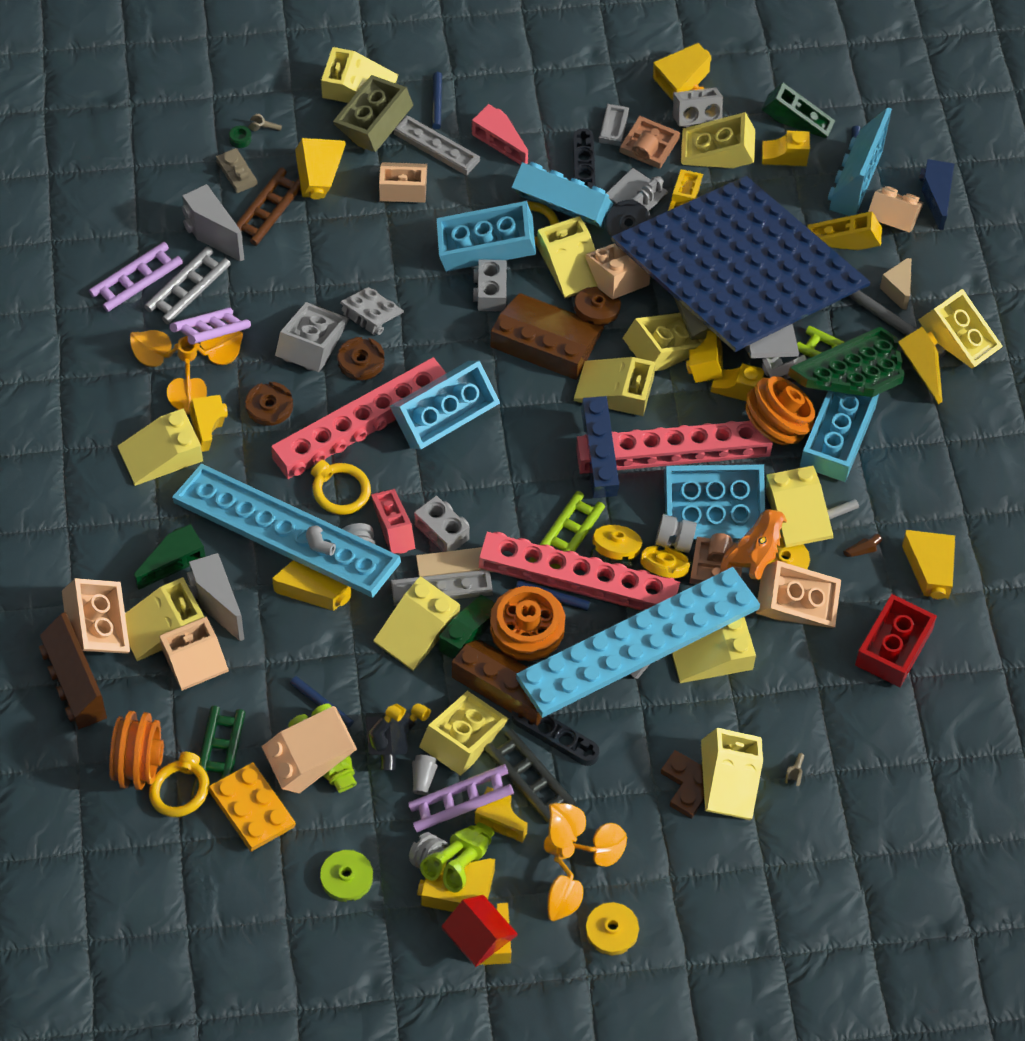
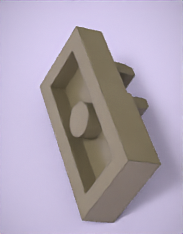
M237 148L216 156L218 165L236 193L257 185V179Z

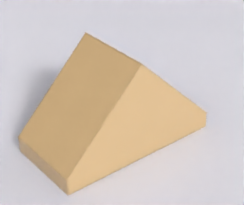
M910 258L905 259L884 273L880 289L901 309L907 310L910 298L912 262Z

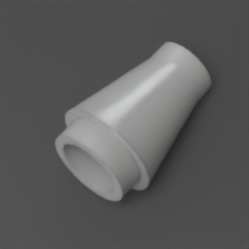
M416 755L415 761H412L413 793L428 795L429 787L438 767L435 764L436 759L434 757Z

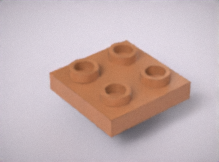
M639 116L620 146V153L661 169L677 143L680 132Z
M716 533L711 538L697 536L690 577L691 584H699L720 573L724 554L735 544L729 535ZM733 567L741 577L742 567Z

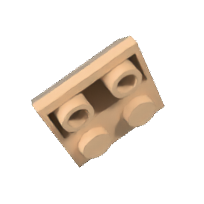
M382 162L379 179L380 201L425 203L427 164Z
M888 186L875 191L868 212L872 211L880 223L911 232L924 202L919 201L920 197L909 193L904 196L897 194V189Z
M615 243L586 254V260L598 288L611 299L618 298L650 284V275Z
M207 617L160 635L162 651L181 691L229 672L218 639Z

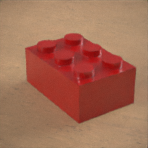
M891 594L862 644L855 666L901 688L933 631L937 615Z

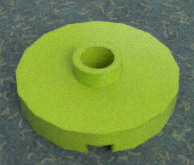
M341 850L333 853L325 860L321 867L320 880L324 891L331 898L341 902L353 899L355 901L368 893L373 883V869L370 861L363 854L354 850ZM345 871H349L351 875L345 877L342 875V873Z

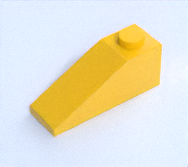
M872 211L808 225V229L830 248L862 250L881 246L882 227Z
M920 327L898 341L930 393L937 403L940 404L943 401L939 355L935 347L938 342L931 331L926 333L924 328Z

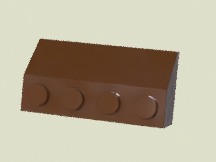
M66 612L61 613L40 635L43 645L38 647L43 660L48 659L51 664L47 669L52 681L57 679L59 683L56 690L61 702L66 700L68 707L65 708L67 717L70 722L75 721L79 730L107 719L101 692Z
M482 640L467 643L452 661V678L509 712L515 711L521 719L525 717L530 720L531 725L535 723L538 726L541 722V715L516 679V674L528 667Z

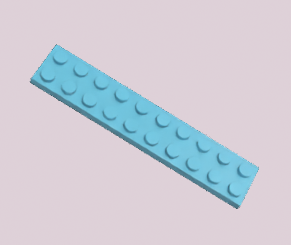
M202 463L172 497L175 504L372 598L401 563L399 555ZM315 525L321 527L323 530L321 532L323 540L336 545L332 556L310 549L306 538V531L309 527Z
M731 567L517 673L516 679L543 718L759 610L760 603L736 570Z

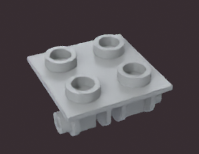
M632 168L606 194L609 195V199L615 204L624 200H635L650 211L668 191L662 188L663 179L661 177H653L650 180Z
M369 287L340 302V304L344 305L342 307L344 316L355 321L356 324L360 323L361 327H365L373 335H380L384 330L382 324L404 313V310L396 306L394 302L387 300Z

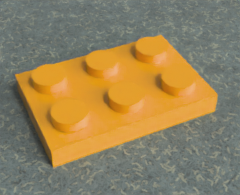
M254 762L209 786L210 794L250 852L295 828L296 822Z

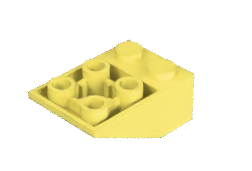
M332 47L321 80L322 98L349 103L371 75L396 83L398 75L355 51Z
M581 216L538 229L537 248L564 298L574 296L588 287H598L586 260V254L596 250Z
M635 357L585 361L574 401L582 403L583 398L607 396L609 409L644 416L654 379L656 362Z
M183 577L159 587L125 613L129 647L137 661L162 651L160 635L204 618Z
M716 728L701 740L705 811L751 820L763 764L761 737Z

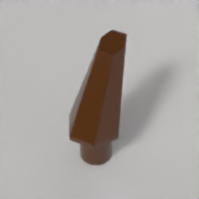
M877 533L870 539L863 538L858 543L844 550V555L854 557L876 552V546L882 541V538Z

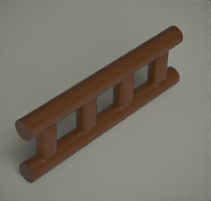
M282 167L278 169L236 223L241 231L252 236L250 242L254 246L260 243L301 190L300 178L295 182L286 178L287 171ZM278 184L289 189L284 197L272 193ZM266 200L277 204L271 213L260 208ZM254 215L265 220L259 229L248 224Z

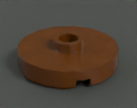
M588 287L581 290L576 295L574 305L576 314L586 322L588 320L594 321L593 324L596 325L609 324L615 321L621 308L619 297L611 299L598 287Z
M362 337L349 339L339 349L338 366L341 372L355 380H367L375 377L381 372L385 364L383 348L371 338H368V340L362 339Z
M277 382L257 384L249 390L246 396L245 403L248 416L255 423L264 426H274L284 422L293 411V398L290 390Z

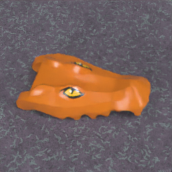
M770 509L762 512L754 526L724 554L720 573L731 567H749L750 578L759 580L767 564L776 558V553H778L777 546H780V529L782 528V523L787 522L785 515L781 511Z

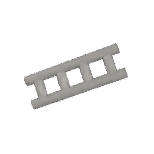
M207 246L144 305L145 309L148 312H152L157 307L165 313L162 320L169 324L231 265L230 261L224 258L218 263L210 257L213 251ZM202 263L212 269L205 277L195 272ZM186 278L196 283L189 292L179 286ZM171 293L181 298L173 307L163 301Z

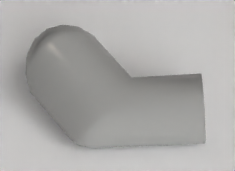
M316 525L309 527L306 531V538L310 549L332 556L336 545L323 540L321 534L323 530L321 527Z

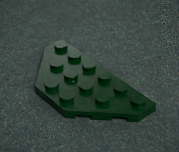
M882 327L875 328L790 367L788 376L806 388L874 397L903 382L904 370L901 369L902 358L900 351H898V338Z

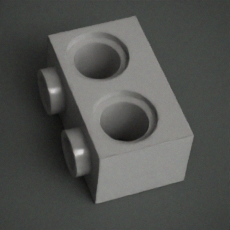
M717 88L673 92V118L679 126L691 127L694 124H702L722 118L723 96ZM712 105L710 109L705 110L706 107ZM690 108L688 112L683 113L685 109Z
M479 260V269H474V283H478V288L473 290V302H478V311H503L506 308L507 260Z
M437 495L414 512L415 526L442 552L455 551L469 540L470 526L466 519L455 514L451 505L446 501H442Z

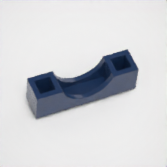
M607 396L583 398L581 414L589 449L593 498L614 497L618 494L619 479Z

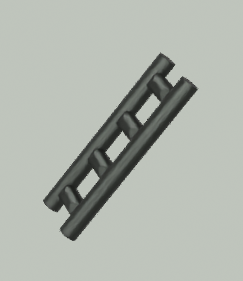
M509 729L504 734L509 741L496 748L492 743L485 746L484 750L498 766L506 765L508 770L506 776L547 824L550 822L549 804L566 803L573 806L576 805L572 797L513 729ZM516 748L524 760L512 767L504 756ZM532 767L540 778L528 785L520 774ZM548 786L556 797L544 804L536 793Z

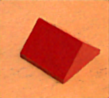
M484 895L463 899L442 925L445 933L475 968L518 936V933Z

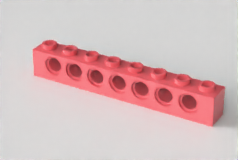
M434 357L272 445V458L287 479L301 475L306 469L317 464L319 461L326 460L329 456L344 451L349 445L364 440L367 435L376 430L384 429L387 424L396 420L390 405L403 399L400 397H406L422 388L421 386H425L443 376L446 372Z
M729 421L720 424L705 423L698 426L682 425L676 428L660 427L654 430L612 432L617 470L769 457L773 442L763 436L751 421ZM585 434L577 436L576 443L580 474L590 473L589 449Z
M487 532L479 557L478 568L641 611L677 595L680 582L675 581L674 578L655 576L646 570L636 571L619 563H606L596 557L587 558L579 556L573 551L564 552L556 550L554 547L546 544H533L524 538H510L501 532ZM509 551L513 553V555L504 556L502 552ZM532 557L535 558L537 562L530 563L526 561V559ZM558 564L561 566V568L553 569L550 567V565ZM582 570L585 574L580 576L575 574L574 571ZM605 576L609 581L602 582L598 577ZM627 582L631 583L634 587L626 588L622 584ZM654 589L657 591V594H649L646 590Z

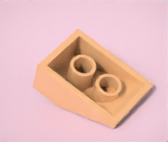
M778 560L769 563L760 578L758 593L760 608L756 611V614L781 621L834 628L841 580Z
M74 579L62 590L64 612H66L82 651L128 654L130 647L121 583L88 579Z
M334 706L279 732L262 746L281 788L296 793H301L357 750L337 708Z

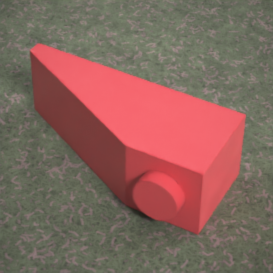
M488 104L472 120V135L521 165L522 162L528 164V149L511 121L502 110Z
M395 489L371 494L390 552L403 554L408 550L415 549L412 524Z

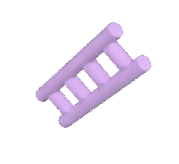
M162 242L89 289V293L93 298L101 294L107 300L103 304V308L106 312H109L183 264V261L179 256L171 260L164 253L169 247L165 242ZM157 258L163 266L152 271L146 264ZM138 269L145 277L134 284L127 276ZM120 282L126 290L115 296L108 288Z
M225 308L171 323L170 330L172 332L181 331L188 336L190 344H196L248 329L251 323L248 319L240 321L233 316L231 308Z
M503 764L409 802L410 810L412 812L419 810L421 820L413 823L416 832L514 794L511 784L506 786L502 784L501 776L508 774L506 765ZM491 781L493 791L479 796L477 786ZM467 790L469 800L455 806L453 796ZM443 800L445 810L431 815L429 805Z

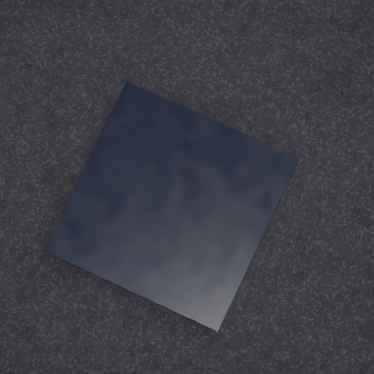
M747 176L611 237L612 242L735 352L870 285V281Z

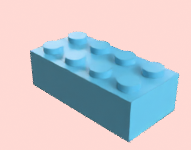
M530 161L528 165L522 162L512 185V189L519 196L533 202L542 203L551 209L574 218L581 216L584 222L603 229L607 214L613 206V202L609 199V195L605 193V190L596 186L590 189L584 185V182L572 178L569 181L560 172L551 170L549 173L542 169L543 166Z
M527 201L437 218L439 257L446 271L478 266L479 260H509L536 254L533 216Z
M467 361L390 405V408L410 448L423 449L500 404V401L480 361Z
M828 391L804 447L800 467L814 465L817 473L846 482L875 411L879 394L874 397Z

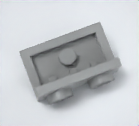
M802 355L783 364L781 357L762 358V368L764 373L770 376V378L772 376H783L785 379L790 378L788 376L789 368L807 359L805 355Z

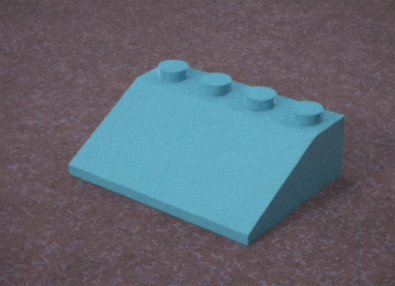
M887 107L862 127L857 138L852 137L849 145L851 152L850 154H845L842 162L844 169L843 171H838L835 179L836 188L831 187L828 195V200L831 201L829 210L847 216L857 215L883 152L891 108Z
M764 465L664 467L666 515L676 517L678 522H681L683 519L696 522L694 539H697V536L711 538L716 533L727 534L732 539H741L754 526L760 514L765 511Z

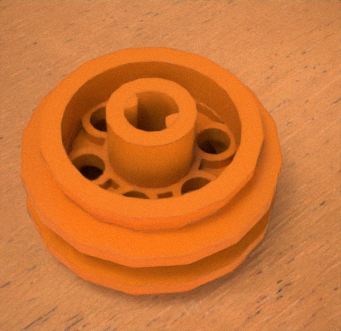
M780 376L762 378L747 393L746 412L749 420L763 436L772 442L780 445L798 444L812 430L815 418L812 402L791 381Z
M521 586L510 589L497 599L491 609L490 633L494 644L504 654L517 660L533 661L547 657L558 648L564 638L565 613L563 607L552 593L539 587ZM507 625H513L515 627L514 630L509 629ZM540 629H545L544 632L538 633Z
M129 711L125 719L119 716L116 720L111 741L109 767L111 780H118L120 788L127 789L131 780H133L136 790H142L145 782L152 785L157 768L161 766L164 752V741L161 740V725L159 720L152 722L149 712H144L140 721H138L135 711Z

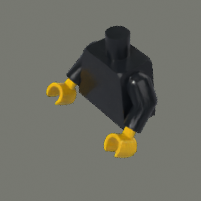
M394 704L389 706L385 713H366L368 752L370 755H380V770H396V755L407 753L408 733L416 725L415 721L417 718L422 721L428 719L431 714L429 708L422 704H415L411 709L410 715V713H405L406 709L404 707Z

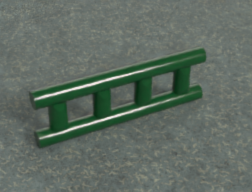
M211 706L200 752L199 765L206 772L222 773L221 779L233 773L246 712L242 709H237L234 717L219 715L220 708L218 706ZM217 725L232 727L229 740L214 738ZM212 748L227 750L224 763L209 761ZM196 775L190 800L195 797L199 788V781Z

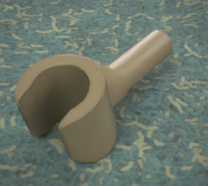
M255 114L250 118L251 121H254L249 125V129L252 131H257L260 127L281 131L282 125L265 121L264 117L260 114Z
M803 753L798 754L794 766L787 768L785 783L792 779L797 781L796 786L800 785L802 777L801 764L804 759Z

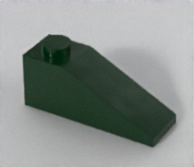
M785 83L780 84L768 94L761 109L779 123L823 138L829 136L835 122L834 119Z
M191 524L179 527L168 534L134 573L138 590L189 567L190 561L205 557L204 546Z
M480 595L456 615L439 636V651L454 660L467 643L477 641L490 625L491 609L495 602Z

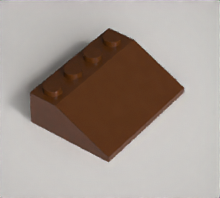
M519 293L502 311L491 330L490 347L577 380L583 369L584 362L588 360L605 325L593 324L594 321L589 320L586 322L577 314Z

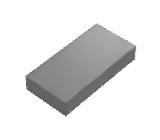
M607 104L599 143L621 146L629 107Z

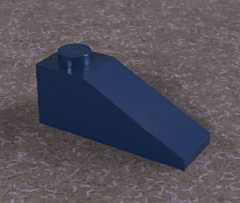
M927 159L926 168L921 167L919 181H923L922 193L938 229L944 230L955 163Z

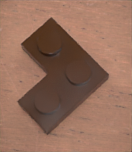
M674 750L662 767L661 774L681 785L670 801V807L692 819L705 800L703 766Z

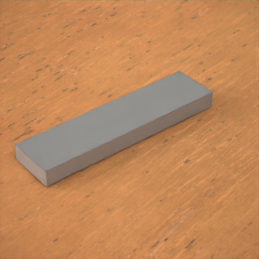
M408 115L394 129V135L466 176L480 162V156Z
M489 570L422 577L452 599L493 595ZM419 577L391 580L394 606L398 605L404 594Z

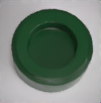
M235 126L229 131V142L233 147L244 148L251 143V131L247 127Z

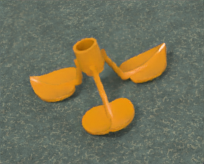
M148 330L131 332L130 334L132 351L137 360L143 365L158 367L163 363L164 357L170 358L178 351V357L185 361L186 379L177 378L171 381L167 387V398L170 404L177 410L184 408L187 415L190 414L189 407L193 398L207 397V387L204 381L199 378L190 379V361L196 358L197 351L203 356L208 355L209 360L214 364L227 365L237 358L243 339V333L240 331L203 341L200 344H190L188 336H184L171 350L172 344L169 336L161 331Z
M566 803L549 804V835L544 841L545 851L555 856L554 861L567 874V877L559 875L551 885L548 897V917L551 921L559 920L575 912L583 899V886L581 882L573 880V873L562 860L571 857L575 849L594 852L593 860L595 864L602 867L610 866L620 859L627 843L625 831L615 823H605L597 829L593 837L594 846L592 847L574 843L577 841L576 836H579L585 830L586 817L581 809Z

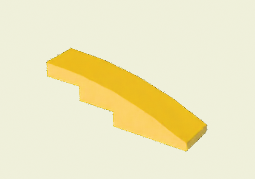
M681 169L668 211L697 198L703 174Z

